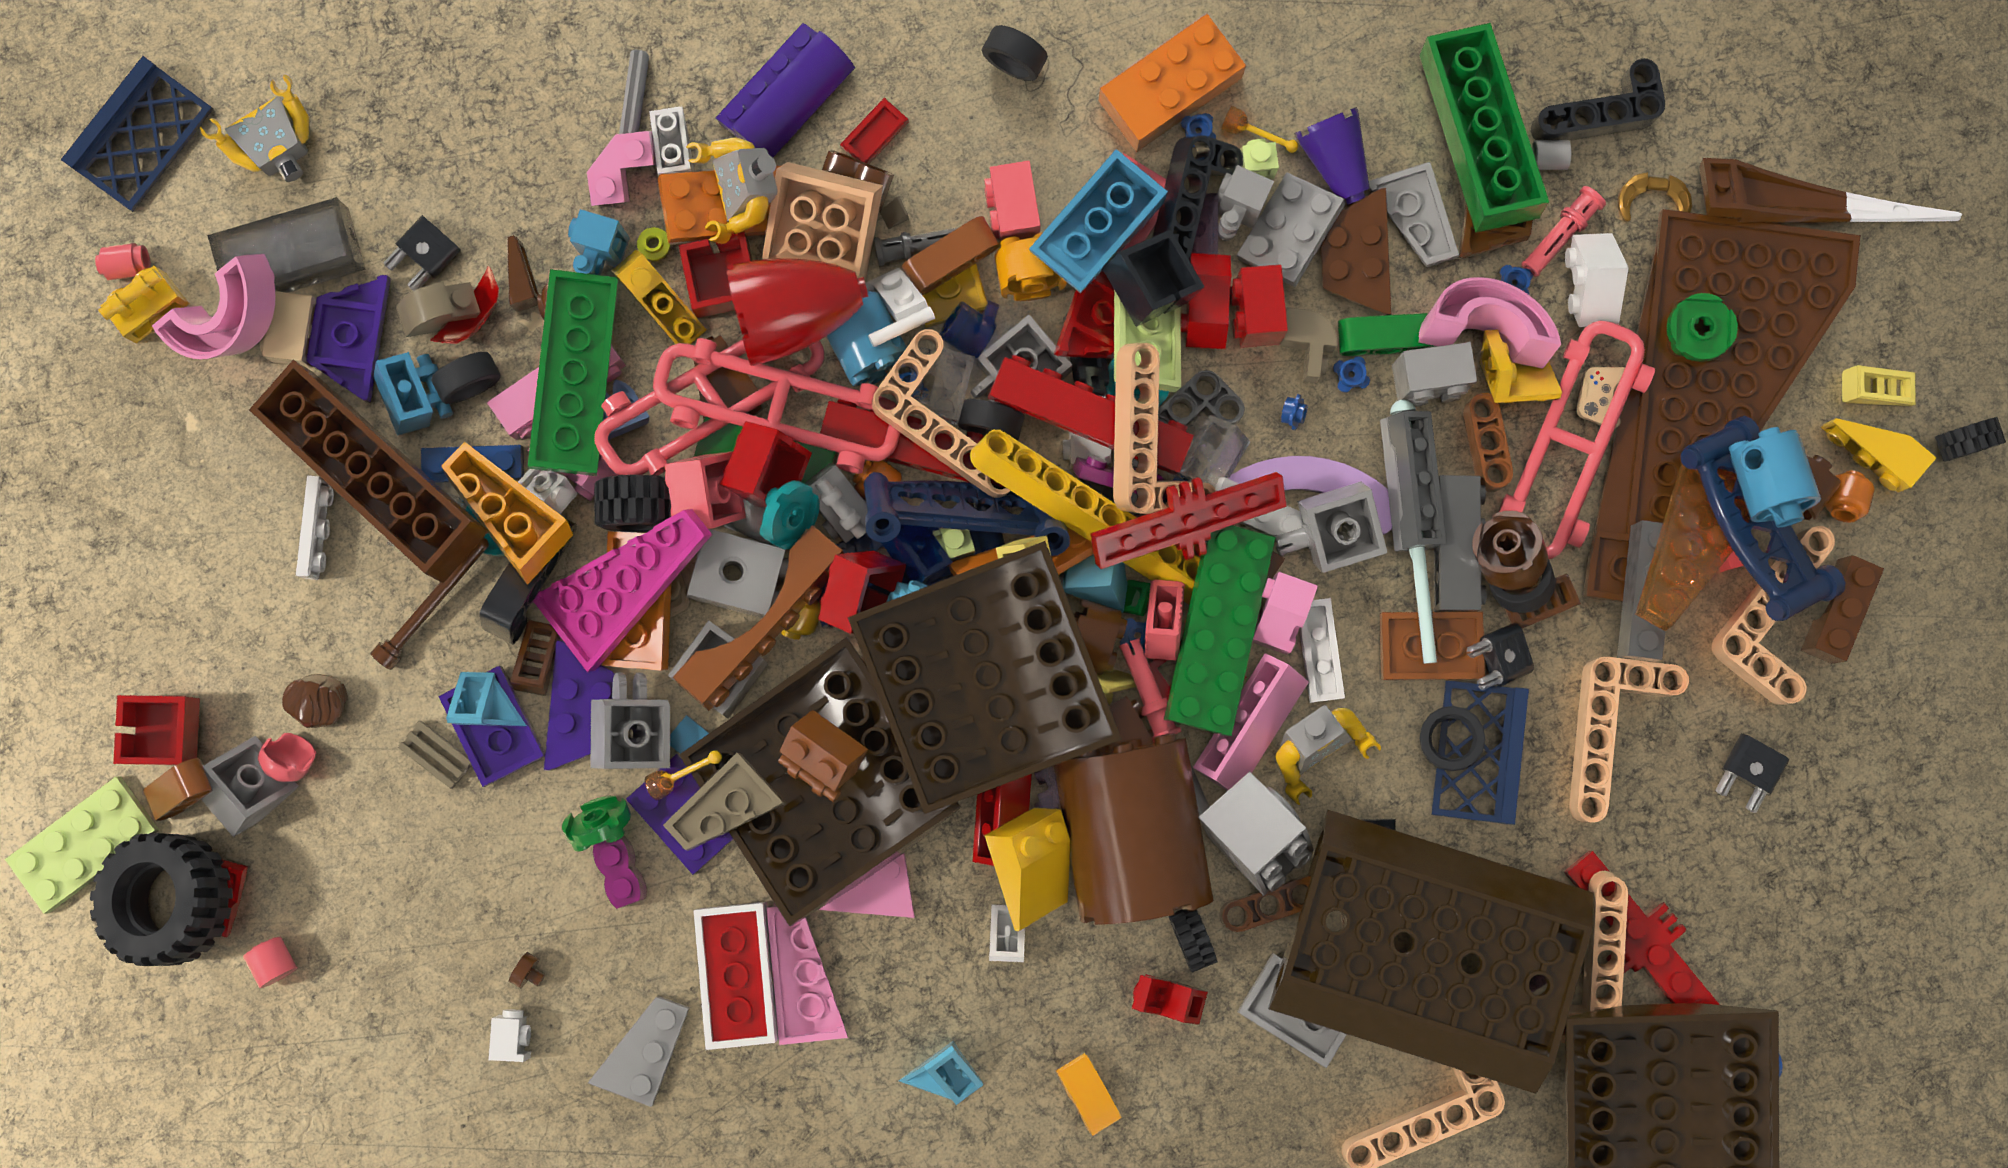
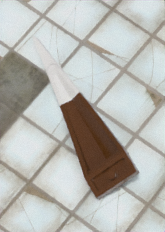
M1703 158L1699 166L1707 216L1736 218L1738 222L1959 221L1962 216L1961 213L1886 201L1812 184L1765 170L1737 159Z

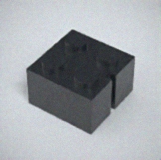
M1171 229L1118 252L1103 268L1104 273L1136 327L1159 317L1162 313L1166 314L1187 304L1204 288L1202 281Z

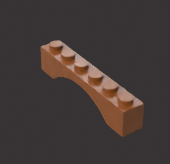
M812 525L789 550V563L783 587L766 615L748 632L733 641L712 649L696 651L673 676V679L708 711L713 706H720L729 696V689L737 680H744L750 674L754 661L760 655L765 656L772 650L776 644L775 638L784 629L789 630L794 626L800 616L798 613L806 604L812 605L822 593L821 588L829 579V567L834 560L835 554H844L843 550Z

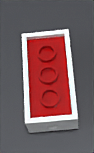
M767 901L694 910L706 1050L775 1043L779 1039L766 909Z

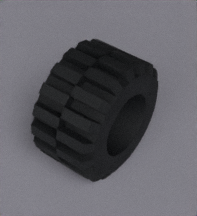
M617 475L605 477L594 484L595 525L600 528L621 532H648L654 526L671 517L672 506L665 476Z

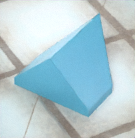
M1093 554L1064 572L1062 585L1066 593L1080 599H1086L1121 610L1123 613L1127 591V577L1123 562L1100 569L1095 564Z
M460 672L446 717L447 723L457 725L527 726L496 680L495 673Z
M954 1041L899 1080V1082L951 1099L956 1105L984 1085Z

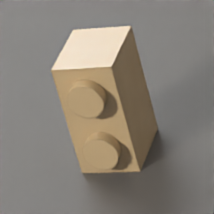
M275 291L273 318L269 329L260 340L262 356L272 363L287 365L294 359L303 366L312 368V365L306 362L316 298L311 295Z

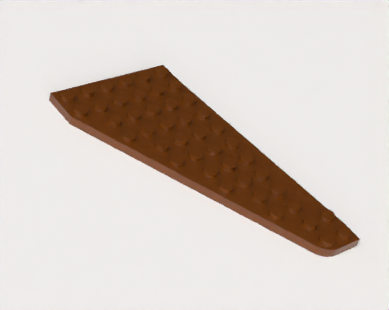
M1662 209L1659 212L1656 245L1636 333L1643 341L1645 348L1642 363L1654 367L1655 373L1645 393L1631 388L1619 417L1621 423L1616 428L1587 562L1583 597L1623 603L1631 525L1642 520L1676 525L1672 565L1674 564L1711 508L1698 470L1686 468L1681 462V453L1688 445L1724 429L1729 421L1740 416L1751 418L1758 425L1759 430H1762L1856 287L1861 235L1765 222H1738L1735 218L1713 217L1705 214ZM1699 293L1713 294L1723 300L1722 303L1729 310H1733L1738 323L1737 336L1733 344L1725 353L1705 362L1692 361L1674 353L1667 336V321L1672 309L1689 296ZM1699 319L1698 324L1694 325L1695 331H1698V334L1701 336L1705 332L1710 331V327L1705 326L1702 319ZM1717 469L1719 477L1724 480V485H1726L1734 472Z

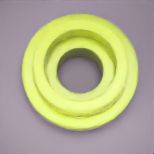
M656 227L645 229L637 240L638 251L647 260L651 261L664 258L671 246L668 243L667 233ZM656 238L659 240L657 247H648L650 239Z

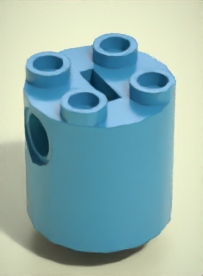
M867 291L868 297L862 298L863 306L847 322L826 336L853 387H857L867 381L869 384H875L885 379L887 376L885 371L895 365L907 348L901 335L876 347L872 346L868 335L894 323L878 292Z
M1773 427L1758 433L1759 439L1751 442L1741 441L1729 446L1731 461L1751 521L1767 522L1774 520L1776 527H1787L1804 520V511L1820 502L1821 497L1797 430H1788L1781 433L1779 427Z

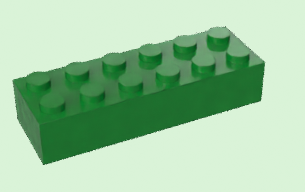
M1491 23L1427 36L1419 56L1475 232L1539 219L1547 207L1549 199Z

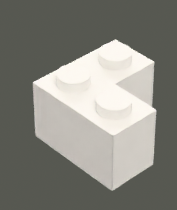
M1613 233L1573 235L1571 248H1567L1565 252V264L1572 271L1573 283L1575 285L1574 294H1570L1568 298L1569 313L1574 314L1579 327H1586L1592 322L1601 320L1619 325L1629 267Z

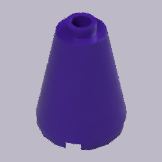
M1357 107L1350 109L1353 116L1345 118L1342 112L1307 127L1309 134L1305 136L1302 135L1301 131L1294 133L1297 141L1333 194L1344 198L1347 205L1365 198L1364 191L1370 188Z

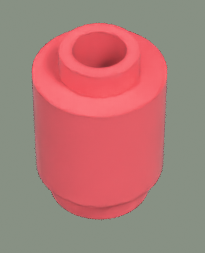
M136 243L102 247L99 255L95 257L97 271L100 275H104L107 280L135 277L141 270L151 268L147 248L144 245L137 246Z

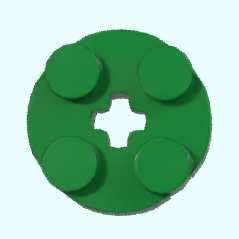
M1699 293L1689 296L1678 303L1668 317L1667 336L1671 342V349L1677 355L1697 362L1710 361L1725 353L1735 341L1738 331L1737 318L1733 310H1729L1722 303L1723 300L1713 294ZM1699 319L1704 320V325L1710 327V331L1705 332L1703 336L1699 335L1698 331H1695L1694 325L1698 324Z
M609 795L584 803L580 806L582 810L580 814L574 818L572 813H570L562 823V831L567 842L572 845L574 851L580 852L588 849L591 845L605 840L611 843L622 838L625 834L623 828L630 821L631 812L625 799L622 798L621 801H618L616 796Z

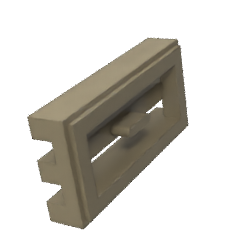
M422 721L416 723L414 730L410 731L406 736V740L398 746L401 751L450 789L456 786L471 767L470 760L465 754ZM423 732L459 760L462 766L460 768L455 766L418 736ZM415 743L452 772L454 776L450 778L414 750L411 745Z

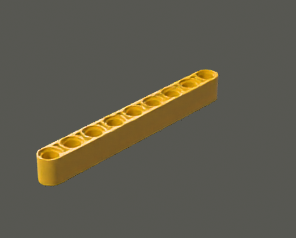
M1001 430L989 431L971 450V462L979 471L1049 516L1063 522L1068 528L1092 542L1090 533L1137 518L1129 512L1120 510L1114 502ZM1175 545L1123 562L1151 581L1182 582L1185 584L1184 602L1190 605L1200 558L1194 555L1193 559L1186 560L1182 549L1178 550Z

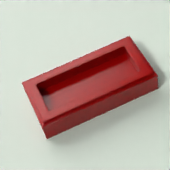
M883 98L845 138L840 147L849 156L870 164L909 123V119L886 98Z

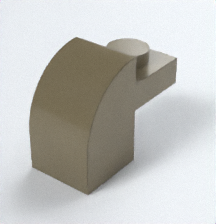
M444 282L431 284L407 294L396 306L406 337L435 333L446 322L476 318L480 314L470 282L445 286Z
M1287 307L1288 331L1281 341L1280 347L1306 350L1303 382L1316 384L1320 376L1325 375L1327 371L1328 355H1323V352L1333 353L1337 347L1336 332L1330 321L1320 313L1307 309Z

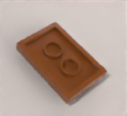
M1483 611L1432 612L1437 663L1431 664L1423 663L1418 612H1381V680H1478L1484 677V655L1481 654L1471 658L1468 656V653L1471 652H1467L1469 646L1480 642V638L1484 636Z

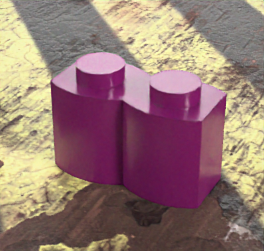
M623 836L615 842L609 843L605 840L593 845L594 861L599 871L605 876V892L611 904L618 909L646 899V882L641 872L635 867V852L628 838Z

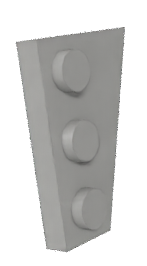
M1430 162L1369 181L1371 193L1380 188H1386L1387 214L1426 268L1459 258L1457 246Z
M657 996L589 1080L588 1084L652 1107L690 1007Z

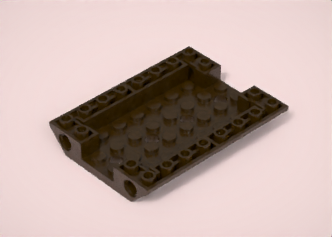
M1327 809L1308 872V876H1311L1292 942L1287 943L1268 1009L1537 1094L1555 1063L1566 1019L1568 1018L1593 930L1594 892ZM1333 911H1340L1345 917V924L1338 931H1331L1326 924L1328 914ZM1401 932H1407L1412 938V946L1406 952H1398L1394 947V938ZM1469 953H1474L1479 959V968L1474 973H1466L1461 966L1463 957ZM1535 975H1542L1547 981L1546 990L1539 995H1534L1529 988V982Z

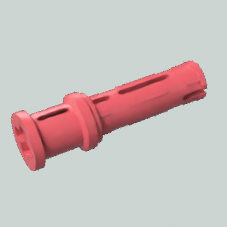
M1588 186L1581 188L1579 191L1580 196L1574 203L1561 211V220L1528 258L1521 263L1523 268L1529 269L1533 276H1539L1540 272L1575 232L1585 230L1588 226L1587 221L1597 210H1602L1606 205L1604 198L1597 191Z
M1140 638L1130 641L1135 655L1132 654L1128 643L1120 645L1119 648L1122 650L1144 704L1141 707V714L1146 716L1154 735L1151 738L1153 743L1155 742V736L1182 732L1181 728L1176 727L1174 722L1164 720L1168 700L1166 697L1162 698L1147 658L1144 656L1145 653L1140 643Z

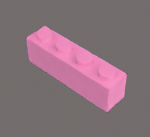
M612 344L607 383L616 379L622 373L620 369L626 366ZM539 367L487 402L507 433L516 441L520 438L524 440L531 437Z
M1265 653L1241 691L1232 736L1214 733L1193 768L1216 785L1228 791L1249 771L1253 772L1309 681L1289 664Z

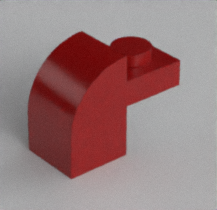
M1140 975L1139 982L1133 991L1134 1001L1131 1009L1161 1015L1183 1023L1199 1025L1208 991L1157 976Z

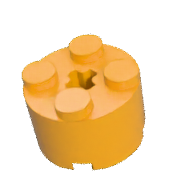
M1042 233L1036 234L1033 238L1020 240L1018 237H1009L1000 242L1001 248L995 253L994 257L1003 298L1007 299V295L1011 294L1014 295V301L1038 300L1051 296L1050 289L1058 286L1060 291L1067 285L1063 278L1029 251V248Z

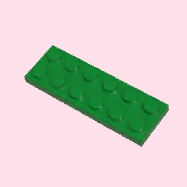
M550 269L528 469L597 476L599 451L595 444V432L598 425L603 421L604 415L601 405L606 397L618 285L617 277Z
M1233 525L1210 532L1211 539L1205 541L1207 553L1200 556L1164 720L1224 736H1232L1262 601L1261 596L1264 591L1276 538Z

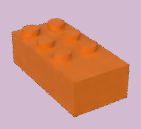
M1206 14L1102 86L1098 101L1134 150L1138 152L1181 122L1185 116L1191 115L1241 80L1246 64L1210 16Z

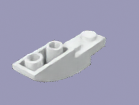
M683 107L649 111L658 176L660 174L694 172L693 163L688 161L692 159L691 149L686 148L690 142ZM695 241L674 242V243H669V244H670V245H675V244H682V243L695 242Z

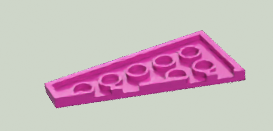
M693 509L683 510L654 526L647 533L627 541V544L622 547L613 549L575 570L576 572L570 576L552 583L550 587L539 591L533 602L587 672L595 671L713 534Z

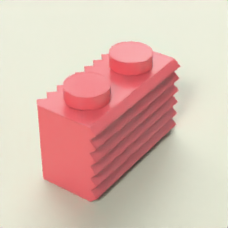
M1151 581L1145 631L1144 656L1147 658L1174 661L1178 658L1185 584L1182 582Z

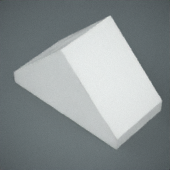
M992 905L989 961L1024 962L1025 928L1020 931L1014 930L1007 905Z

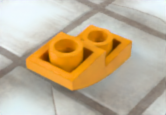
M1085 1053L1056 1070L1068 1097L1075 1104L1087 1130L1092 1136L1122 1118L1105 1085Z

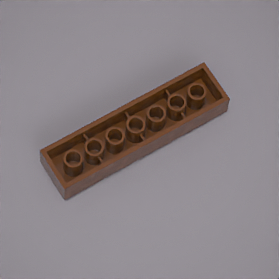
M294 359L249 409L254 416L424 574L444 583L489 532L314 372Z

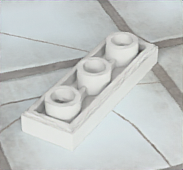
M307 476L296 576L310 580H318L320 572L325 570L326 555L322 552L323 541L328 538L330 532V522L326 519L327 506L332 505L334 497L333 488L319 476Z

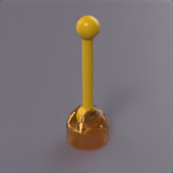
M1230 106L1221 127L1222 131L1237 135L1247 130L1286 147L1289 153H1294L1298 150L1299 145L1297 141H1287L1248 124L1246 113L1237 107Z
M711 751L707 758L672 775L664 770L655 771L645 777L646 789L653 799L660 800L673 791L675 780L710 763L718 764L722 759V755L719 751Z

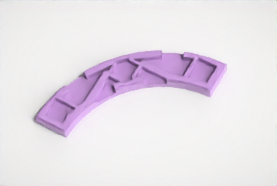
M1311 456L1279 457L1257 462L1226 477L1241 484L1277 472L1283 476L1285 491L1305 490L1325 493L1362 482L1372 489L1383 535L1392 530L1388 489L1364 472L1344 463Z

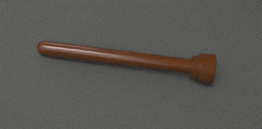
M483 538L444 583L440 582L391 640L386 639L384 643L379 642L370 654L378 663L389 670L395 667L401 660V648L488 548L489 542L486 538Z

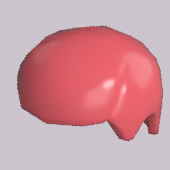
M283 733L276 741H272L271 738L266 740L259 751L258 762L267 776L279 782H293L306 776L317 753L313 745L303 737L292 733Z

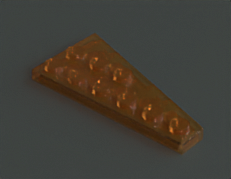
M1682 463L1635 615L1664 631L1676 623L1733 552L1712 511L1698 470L1688 469ZM1718 468L1717 473L1724 480L1725 488L1732 492L1737 479L1736 474ZM1735 498L1734 503L1741 510L1742 518L1749 523L1750 515L1745 501Z

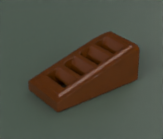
M514 235L510 236L507 243L509 302L516 312L538 306L537 296L539 292L523 243Z
M1566 573L1555 578V585H1558L1565 600L1564 604L1561 603L1554 589V593L1550 598L1553 608L1549 610L1545 604L1538 609L1540 612L1538 615H1535L1534 611L1527 612L1525 614L1528 619L1522 621L1519 613L1503 608L1510 624L1517 623L1521 628H1525L1580 605L1579 597L1569 575ZM1535 586V587H1533V588H1530V589H1528V590H1526V591H1523V592H1521V593H1519V594H1516V595H1522V594L1530 593L1532 590H1534V589L1537 588L1538 586Z
M528 620L510 680L514 690L546 696L555 661L556 641L560 639V636L551 624ZM533 634L548 636L550 641L532 639ZM530 647L547 651L545 655L530 652ZM527 661L543 664L542 668L528 666ZM524 674L539 677V679L534 680L525 678Z

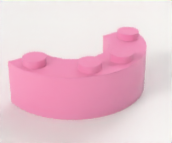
M265 254L235 256L215 273L220 292V301L213 317L209 316L202 306L171 309L152 325L160 339L175 352L193 359H210L237 355L253 348L269 329L275 308V276Z
M1484 277L1462 279L1447 287L1422 322L1419 331V343L1445 346L1454 344L1465 329H1479L1482 331L1498 329L1502 342H1506L1512 362L1542 369L1561 346L1560 336L1553 320L1535 299L1511 284Z

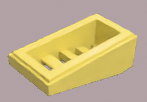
M1859 365L1851 367L1842 372V401L1854 404L1916 405L1915 372ZM1871 379H1873V393H1871ZM1884 379L1886 380V394H1885ZM1897 380H1900V396H1897Z

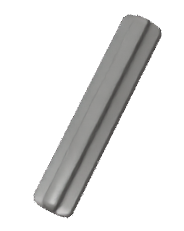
M635 49L630 52L619 134L639 132L649 55L643 50Z

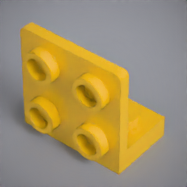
M1498 329L1484 330L1480 365L1495 403L1545 401L1561 398L1562 391L1549 361L1543 369L1514 363L1509 355L1508 345L1506 342H1502Z

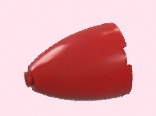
M774 258L727 265L732 300L751 367L786 357L820 341L847 322L863 306L862 298L868 297L864 277L857 278L855 271L835 264L806 259Z

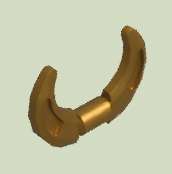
M1648 172L1637 174L1623 185L1618 196V209L1626 222L1631 220L1630 207L1632 201L1639 194L1646 192V189L1667 191V196L1676 203L1678 211L1691 212L1692 209L1691 193L1683 181L1671 175L1667 179L1648 177Z

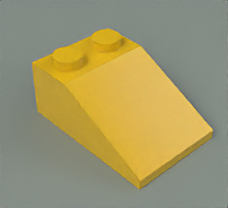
M1033 808L985 835L1015 931L1024 929L1068 902L1071 841L1061 809Z

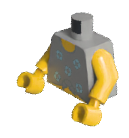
M283 75V79L288 86L287 89H279L272 79L270 88L277 96L226 127L225 131L228 134L224 135L221 132V125L214 118L209 119L217 126L216 133L208 134L200 126L202 135L207 139H215L217 141L216 146L236 165L252 172L262 170L268 176L280 172L286 182L295 181L303 174L296 160L305 156L308 152L305 143L309 139V116L297 94H292L293 82L287 75Z
M737 137L714 141L711 143V146L691 142L686 146L688 149L698 148L699 151L696 159L688 160L691 163L705 164L710 160L711 156L715 158L712 162L726 219L729 223L708 222L705 226L706 230H718L716 236L711 237L709 240L724 244L729 241L731 232L738 234L760 224L765 218L768 205L777 195V186L773 174L776 163L769 156L768 151L765 148H755L753 143Z
M1324 705L1285 732L1280 749L1276 753V761L1284 781L1288 783L1285 792L1297 805H1300L1298 798L1301 793H1304L1308 798L1312 797V790L1300 780L1301 775L1351 742L1352 739L1355 740V746L1366 759H1369L1366 753L1369 747L1376 746L1379 751L1381 750L1378 741L1372 733L1366 732V728L1354 712L1344 707L1331 711Z

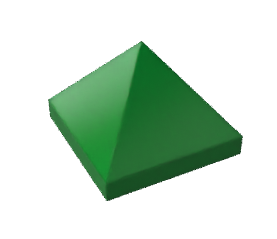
M1128 579L1123 613L1138 616L1145 615L1148 611L1151 583Z

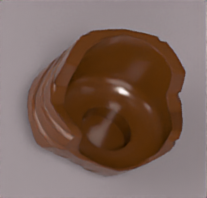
M311 674L291 682L286 687L283 693L282 706L284 711L304 727L320 728L334 725L339 720L348 695L341 681L327 675Z

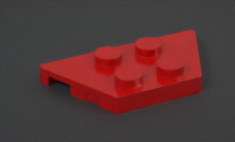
M1103 270L1082 293L1077 290L1075 291L1054 355L1061 357L1114 358V288Z

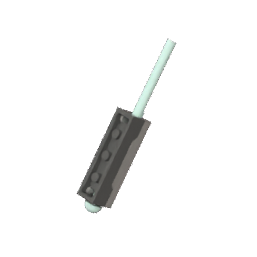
M1399 400L1392 405L1390 410L1391 416L1380 420L1395 551H1409L1413 561L1423 663L1431 664L1437 663L1425 550L1446 544L1431 411H1416L1415 405L1409 400Z

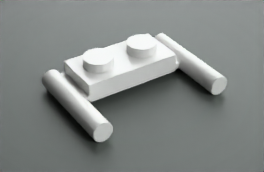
M899 267L865 283L867 291L879 293L884 305L897 321L868 335L873 347L935 319L934 313L930 306L928 307L925 298Z

